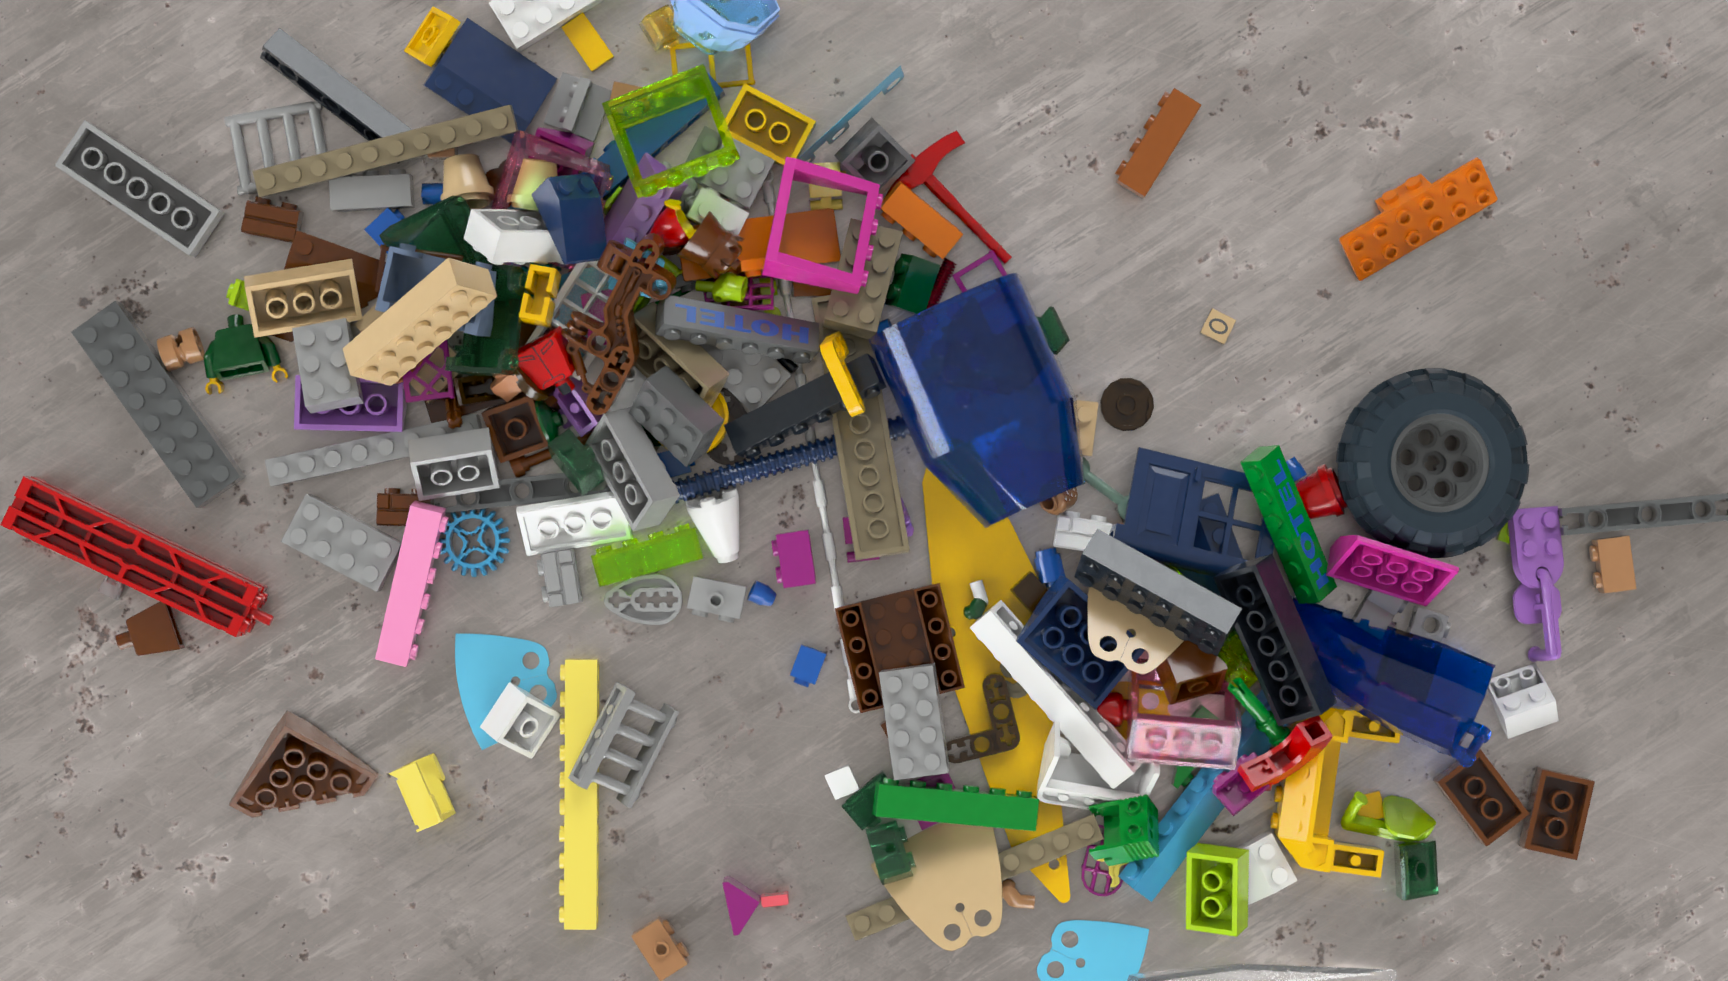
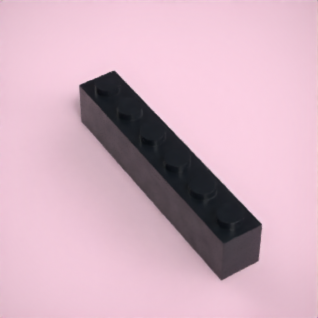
M866 353L846 363L862 399L874 398L881 393L880 390L887 387L875 359ZM830 372L725 424L724 427L735 453L742 458L751 459L761 454L762 449L768 446H778L785 441L784 438L792 434H802L809 429L808 426L816 422H826L833 417L832 414L840 410L847 411V408Z

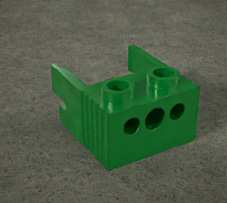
M1147 794L1089 806L1090 812L1095 817L1097 815L1104 816V845L1096 846L1095 849H1089V853L1094 860L1104 858L1108 866L1134 862V860L1153 858L1154 856L1159 857L1158 809Z

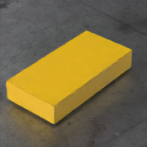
M583 12L561 27L592 72L614 58Z

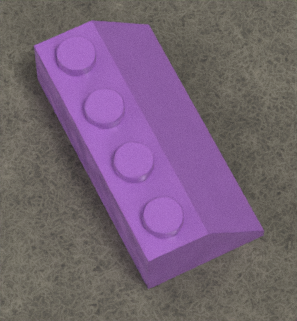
M645 153L604 218L607 243L609 240H615L623 244L626 237L639 243L645 235L649 234L655 220L666 209L664 201L668 199L679 200L688 184L650 154Z
M296 375L294 429L403 432L407 411L404 383L401 382L390 386L360 378L363 404L310 413L305 407L300 375Z

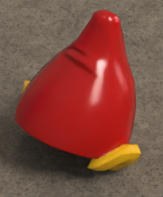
M668 199L664 201L666 209L655 220L649 232L661 236L665 247L685 246L696 231L680 206L682 201ZM651 244L647 245L648 249L653 247Z

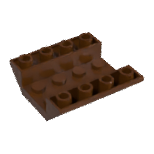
M940 583L904 590L835 608L860 713L884 708L879 677L881 670L935 663L939 694L965 688Z

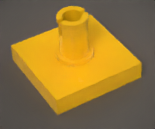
M433 6L404 49V52L432 67L439 55L443 54L452 40L450 38L461 22Z

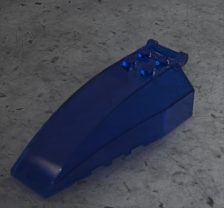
M1291 596L1335 697L1381 726L1416 743H1421L1435 749L1439 753L1458 759L1463 767L1468 768L1474 764L1477 752L1483 743L1488 742L1492 734L1488 727L1475 722V718L1487 694L1496 665L1444 643L1415 634L1413 638L1397 634L1396 628L1390 626L1386 630L1369 626L1370 620L1361 618L1359 623L1354 622L1353 619L1343 617L1342 611L1329 609L1317 603L1299 604L1297 598ZM1467 734L1473 735L1474 738L1468 748L1460 746Z

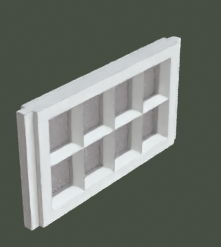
M598 261L576 263L559 290L557 299L553 300L555 309L551 328L537 326L526 344L559 326L562 329L568 328L566 324L568 320H572L570 316L572 311H579L600 322H605L603 309L613 290L607 287L610 275L597 267ZM585 294L587 304L583 309L581 297ZM596 336L597 343L602 346L606 339L602 336ZM580 347L579 350L587 370L595 355ZM576 371L571 375L580 381L581 377L577 376Z

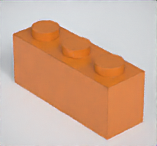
M898 181L882 201L881 209L883 212L880 215L892 225L897 222L904 227L902 230L903 234L913 242L916 238L924 244L922 249L932 258L938 255L944 259L963 236L961 230L901 181Z

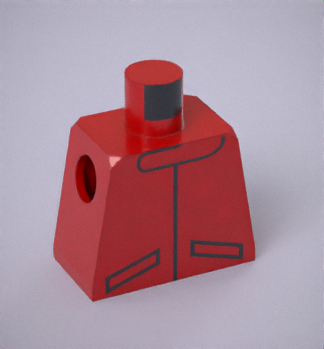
M559 326L520 347L512 359L539 389L544 390L555 384L563 396L576 387L569 377L573 374L575 368L570 354L566 351L568 340L562 336L561 332L563 329Z

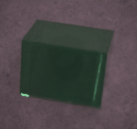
M1436 841L1394 842L1396 896L1401 900L1407 901L1439 894Z

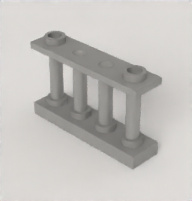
M616 682L568 778L586 790L590 783L595 782L619 793L616 799L626 807L631 808L633 803L639 798L641 787L670 730L675 726L679 712L666 703L663 704L659 711L634 700L636 693L633 690ZM630 709L655 720L648 735L621 723L627 710ZM620 734L643 744L636 759L609 748L614 735ZM602 759H610L631 769L624 783L597 772Z

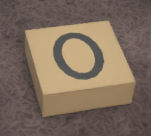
M1212 308L1200 333L1224 345L1236 320Z

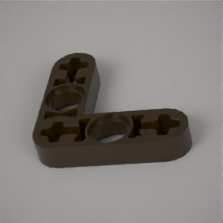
M991 673L984 678L982 683L993 728L949 740L946 743L947 751L952 749V744H957L958 748L965 747L966 743L964 741L969 739L970 749L973 755L968 756V750L962 751L959 758H955L954 754L949 755L948 753L949 762L955 764L1012 750L1019 744L1020 734L1007 683L1002 675ZM995 678L996 682L1002 683V686L998 687L1000 696L1005 694L1006 699H998L990 703L989 698H995L993 690L987 689L990 679ZM998 704H1004L1009 709V714L1004 719H998L993 714V710ZM1012 720L1013 725H1008V730L1010 734H1015L1016 738L1012 739V744L1007 745L1006 741L1000 740V737L1004 736L1003 727L997 729L996 724H1005ZM978 737H985L990 742L989 748L984 752L977 751L974 747V741Z

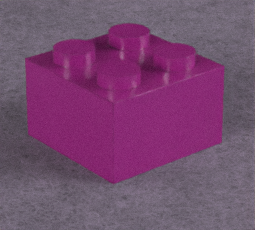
M809 529L776 534V540L771 542L773 556H779L780 566L775 567L777 583H783V588L816 584Z

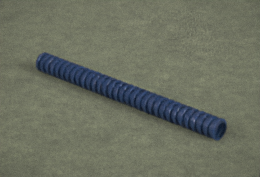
M912 411L911 415L905 413L904 417L898 415L894 420L892 418L887 419L890 439H893V441H897L899 437L905 439L906 435L912 437L916 432L919 435L923 431L919 414L916 411ZM834 434L831 435V438L825 436L823 440L815 439L813 443L807 441L806 445L800 443L799 447L793 445L789 450L783 448L782 452L776 450L775 454L769 452L764 457L759 455V458L755 459L754 457L750 461L744 459L743 463L740 464L737 461L733 466L727 464L726 468L720 466L716 471L713 468L710 469L709 473L702 471V475L695 473L694 477L691 478L688 475L684 480L682 478H678L677 482L672 480L680 494L675 503H680L679 500L682 499L684 502L688 501L687 498L689 497L695 499L696 495L702 497L704 493L712 494L714 490L720 492L721 488L727 490L728 486L731 485L734 488L738 483L744 485L745 481L751 483L753 482L752 479L758 481L763 476L768 478L770 474L776 476L777 472L783 474L787 469L793 471L794 467L800 469L801 465L807 467L811 462L817 464L818 460L825 462V458L832 460L833 456L837 455Z

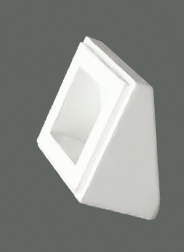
M849 764L824 775L835 800L860 790Z

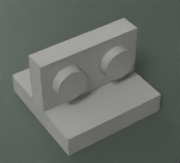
M562 72L544 123L595 142L609 106L612 91L593 84L591 80L586 78H577Z

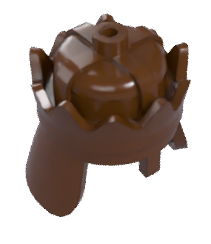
M709 211L686 245L679 249L676 256L698 263L711 277L716 279L717 273L725 274L730 268L735 270L739 266L741 261L737 258L742 252V247L737 241H743L744 238L729 230H725L712 212Z

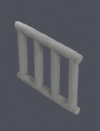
M310 101L224 118L226 126H230L240 181V186H237L238 195L258 193L255 182L251 183L240 125L256 122L264 168L275 165L267 120L283 118L290 161L301 159L293 115L309 113L316 155L327 152L319 111L322 110L320 103Z

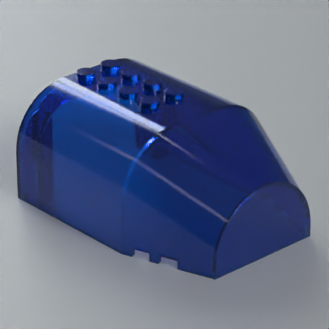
M1008 274L969 289L884 329L868 340L924 466L985 528H989L1085 484L1077 398L1020 274Z

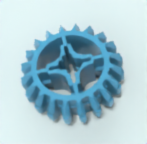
M487 508L480 509L479 513H477V510H470V513L460 511L462 515L460 517L456 512L450 513L454 521L452 522L448 519V530L445 533H440L446 535V538L439 539V542L446 544V548L441 550V554L447 552L449 554V557L444 559V563L448 564L452 560L455 562L451 568L452 571H456L462 566V576H466L468 569H471V576L477 577L478 569L480 568L482 575L485 576L488 574L486 566L495 571L497 566L493 561L496 560L499 563L505 561L499 553H509V549L502 547V543H510L511 540L510 538H502L503 533L509 532L508 527L502 529L498 527L504 522V519L492 520L496 516V511H491L488 516L485 515ZM476 518L482 520L480 526L472 532L459 526L460 523L467 519ZM489 526L495 535L494 550L490 548L484 539ZM454 532L463 541V547L459 555H457L453 547ZM471 534V536H475V534H479L477 541L481 546L477 547L475 545L473 548H469L471 541L466 535ZM475 550L489 556L480 563L465 561Z

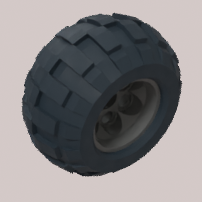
M1424 368L1404 372L1383 381L1370 390L1360 403L1354 407L1345 423L1341 440L1338 443L1336 462H1338L1340 492L1359 526L1381 543L1428 558L1458 556L1478 546H1482L1494 538L1508 520L1512 519L1521 504L1520 499L1525 484L1528 483L1530 466L1526 449L1528 444L1523 427L1519 425L1508 402L1499 393H1496L1484 384L1482 380L1474 376L1445 368ZM1421 430H1426L1430 434V441L1426 445H1422L1418 440V434ZM1448 436H1453L1457 441V446L1453 451L1447 450L1444 445L1445 439ZM1405 449L1412 454V460L1408 465L1402 464L1399 459L1400 453ZM1428 456H1433L1437 461V464L1433 465L1434 470L1428 471L1424 466V463L1428 461ZM1458 461L1465 467V472L1460 477L1455 476L1452 471L1453 465ZM1413 475L1420 480V487L1416 491L1410 490L1407 484L1408 479ZM1439 481L1443 482L1447 488L1445 495L1442 497L1437 496L1434 492V487Z

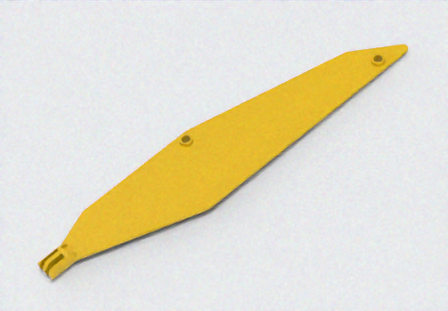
M935 437L922 481L932 584L940 583L950 628L955 630L953 640L965 688L955 690L969 732L972 734L993 728L982 687L984 678L991 673H997L1012 684H1015L1017 681L1004 676L1000 668L1001 662L995 659L993 653L970 629L977 619L969 620L963 613L964 607L970 605L974 598L969 583L978 580L983 581L989 601L983 614L1002 600L1025 626L1032 614L1010 589L1029 571L1036 577L1037 575L972 443ZM995 678L990 679V684L987 685V689H992L995 698H989L990 703L998 699H1006V695L1000 696L998 687H994L996 683ZM1027 693L1020 698L1010 697L1020 734V741L1017 747L979 759L989 787L1006 789L1007 794H1016V790L1032 791V796L1037 797V784L1044 744L1051 731L1053 722ZM998 704L995 706L993 714L998 719H1004L1008 716L1009 709L1004 704ZM1012 720L1005 724H996L997 729L1003 727L1004 736L1000 737V740L1006 741L1007 745L1012 744V739L1016 738L1015 734H1010L1008 730V725H1013ZM978 737L974 741V746L977 751L984 752L989 748L990 742L985 737ZM1039 800L1036 831L1004 828L1011 848L1063 827L1062 806L1044 803ZM1066 855L1056 859L1059 861L1056 868H1051L1048 862L1030 870L1059 902L1067 903L1070 900Z

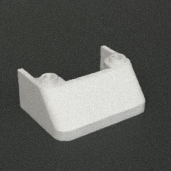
M1055 721L1044 744L1037 784V798L1044 803L1089 810L1090 805L1120 799L1124 800L1125 798L1129 799L1130 797L1134 798L1135 796L1138 797L1145 794L1149 796L1160 775V738H1154L1148 752L1135 750L1144 762L1133 775L1112 789L1101 778L1095 768L1083 758L1082 754L1071 753V743L1060 737V721Z

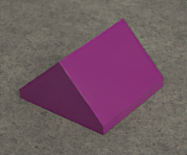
M726 876L722 884L733 935L736 936L741 933L759 905L761 896L731 876Z

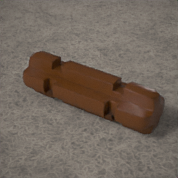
M455 387V397L445 399L448 427L451 429L455 427L460 428L463 424L461 418L462 409L458 404Z

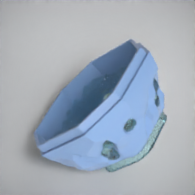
M670 0L674 9L673 27L675 31L699 50L709 55H716L722 51H733L745 47L768 29L779 17L780 11L777 0Z

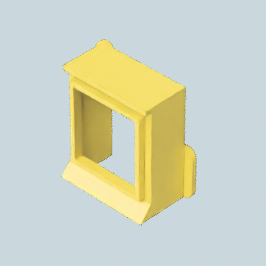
M434 753L389 773L398 778L396 780L412 819L415 825L419 826L416 832L441 823L456 814L442 782L445 780L444 773Z

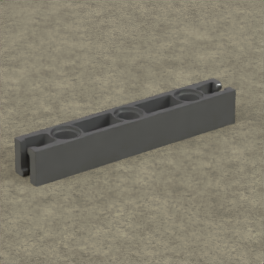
M600 469L499 480L500 488L475 492L476 499L470 505L463 501V494L456 495L457 504L445 507V513L549 502L609 492L611 490L608 485H606L604 490H589L588 477L602 474ZM575 477L580 478L583 482V488L578 493L572 492L569 488L570 480ZM521 483L529 487V495L524 499L516 495V487ZM440 503L435 504V506L443 507L440 506Z
M1728 493L1558 508L1559 518L1567 516V513H1579L1580 526L1568 529V525H1562L1560 527L1561 535L1728 521V510L1727 515H1716L1715 501L1724 499L1728 501ZM1699 502H1703L1706 506V512L1701 517L1695 511V507ZM1647 506L1653 512V516L1649 521H1645L1641 515L1642 510ZM1593 511L1599 515V522L1596 526H1591L1588 522V516Z

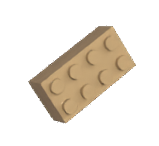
M352 259L244 276L254 338L291 332L292 328L346 318L348 322L363 320Z

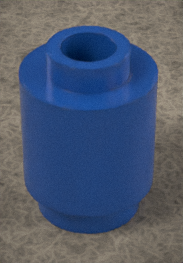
M1056 547L1035 552L1036 559H1034L1038 579L1042 584L1045 583L1046 588L1051 587L1060 575L1066 577L1061 555L1057 553Z

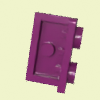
M1254 752L1249 756L1246 754L1242 755L1234 763L1235 767L1228 773L1223 771L1213 780L1215 784L1213 785L1212 793L1233 817L1270 787L1268 784L1251 792L1237 771L1241 764L1258 757Z

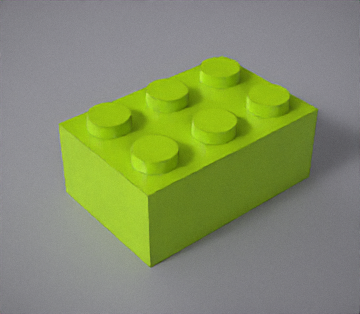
M1197 843L1187 851L1186 929L1237 937L1248 927V849Z

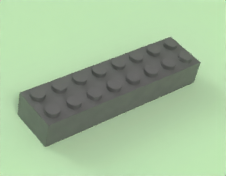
M112 302L71 332L196 508H203L246 477L172 372H168L160 355L122 302Z

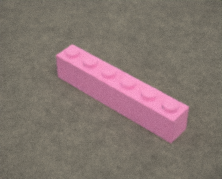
M414 501L410 505L376 652V660L407 667L410 661L415 660L417 657L419 645L415 644L417 634H422L425 619H421L423 609L427 610L431 594L427 593L428 585L433 584L437 569L433 568L434 559H439L443 545V543L439 542L440 533H445L449 517H445L446 508L419 501Z

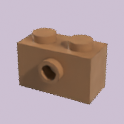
M659 916L635 931L631 937L658 979L662 981L686 966L689 962L687 957L690 954L682 942L677 943L672 934L675 933V930L668 919L663 921Z

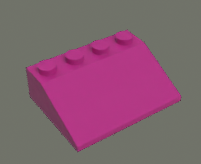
M1359 535L1340 536L1330 547L1326 575L1426 607L1459 572V567Z

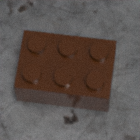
M1473 748L1433 779L1480 843L1486 847L1529 815V812L1479 748Z
M1536 767L1527 805L1529 815L1524 818L1519 846L1528 850L1577 860L1595 781Z

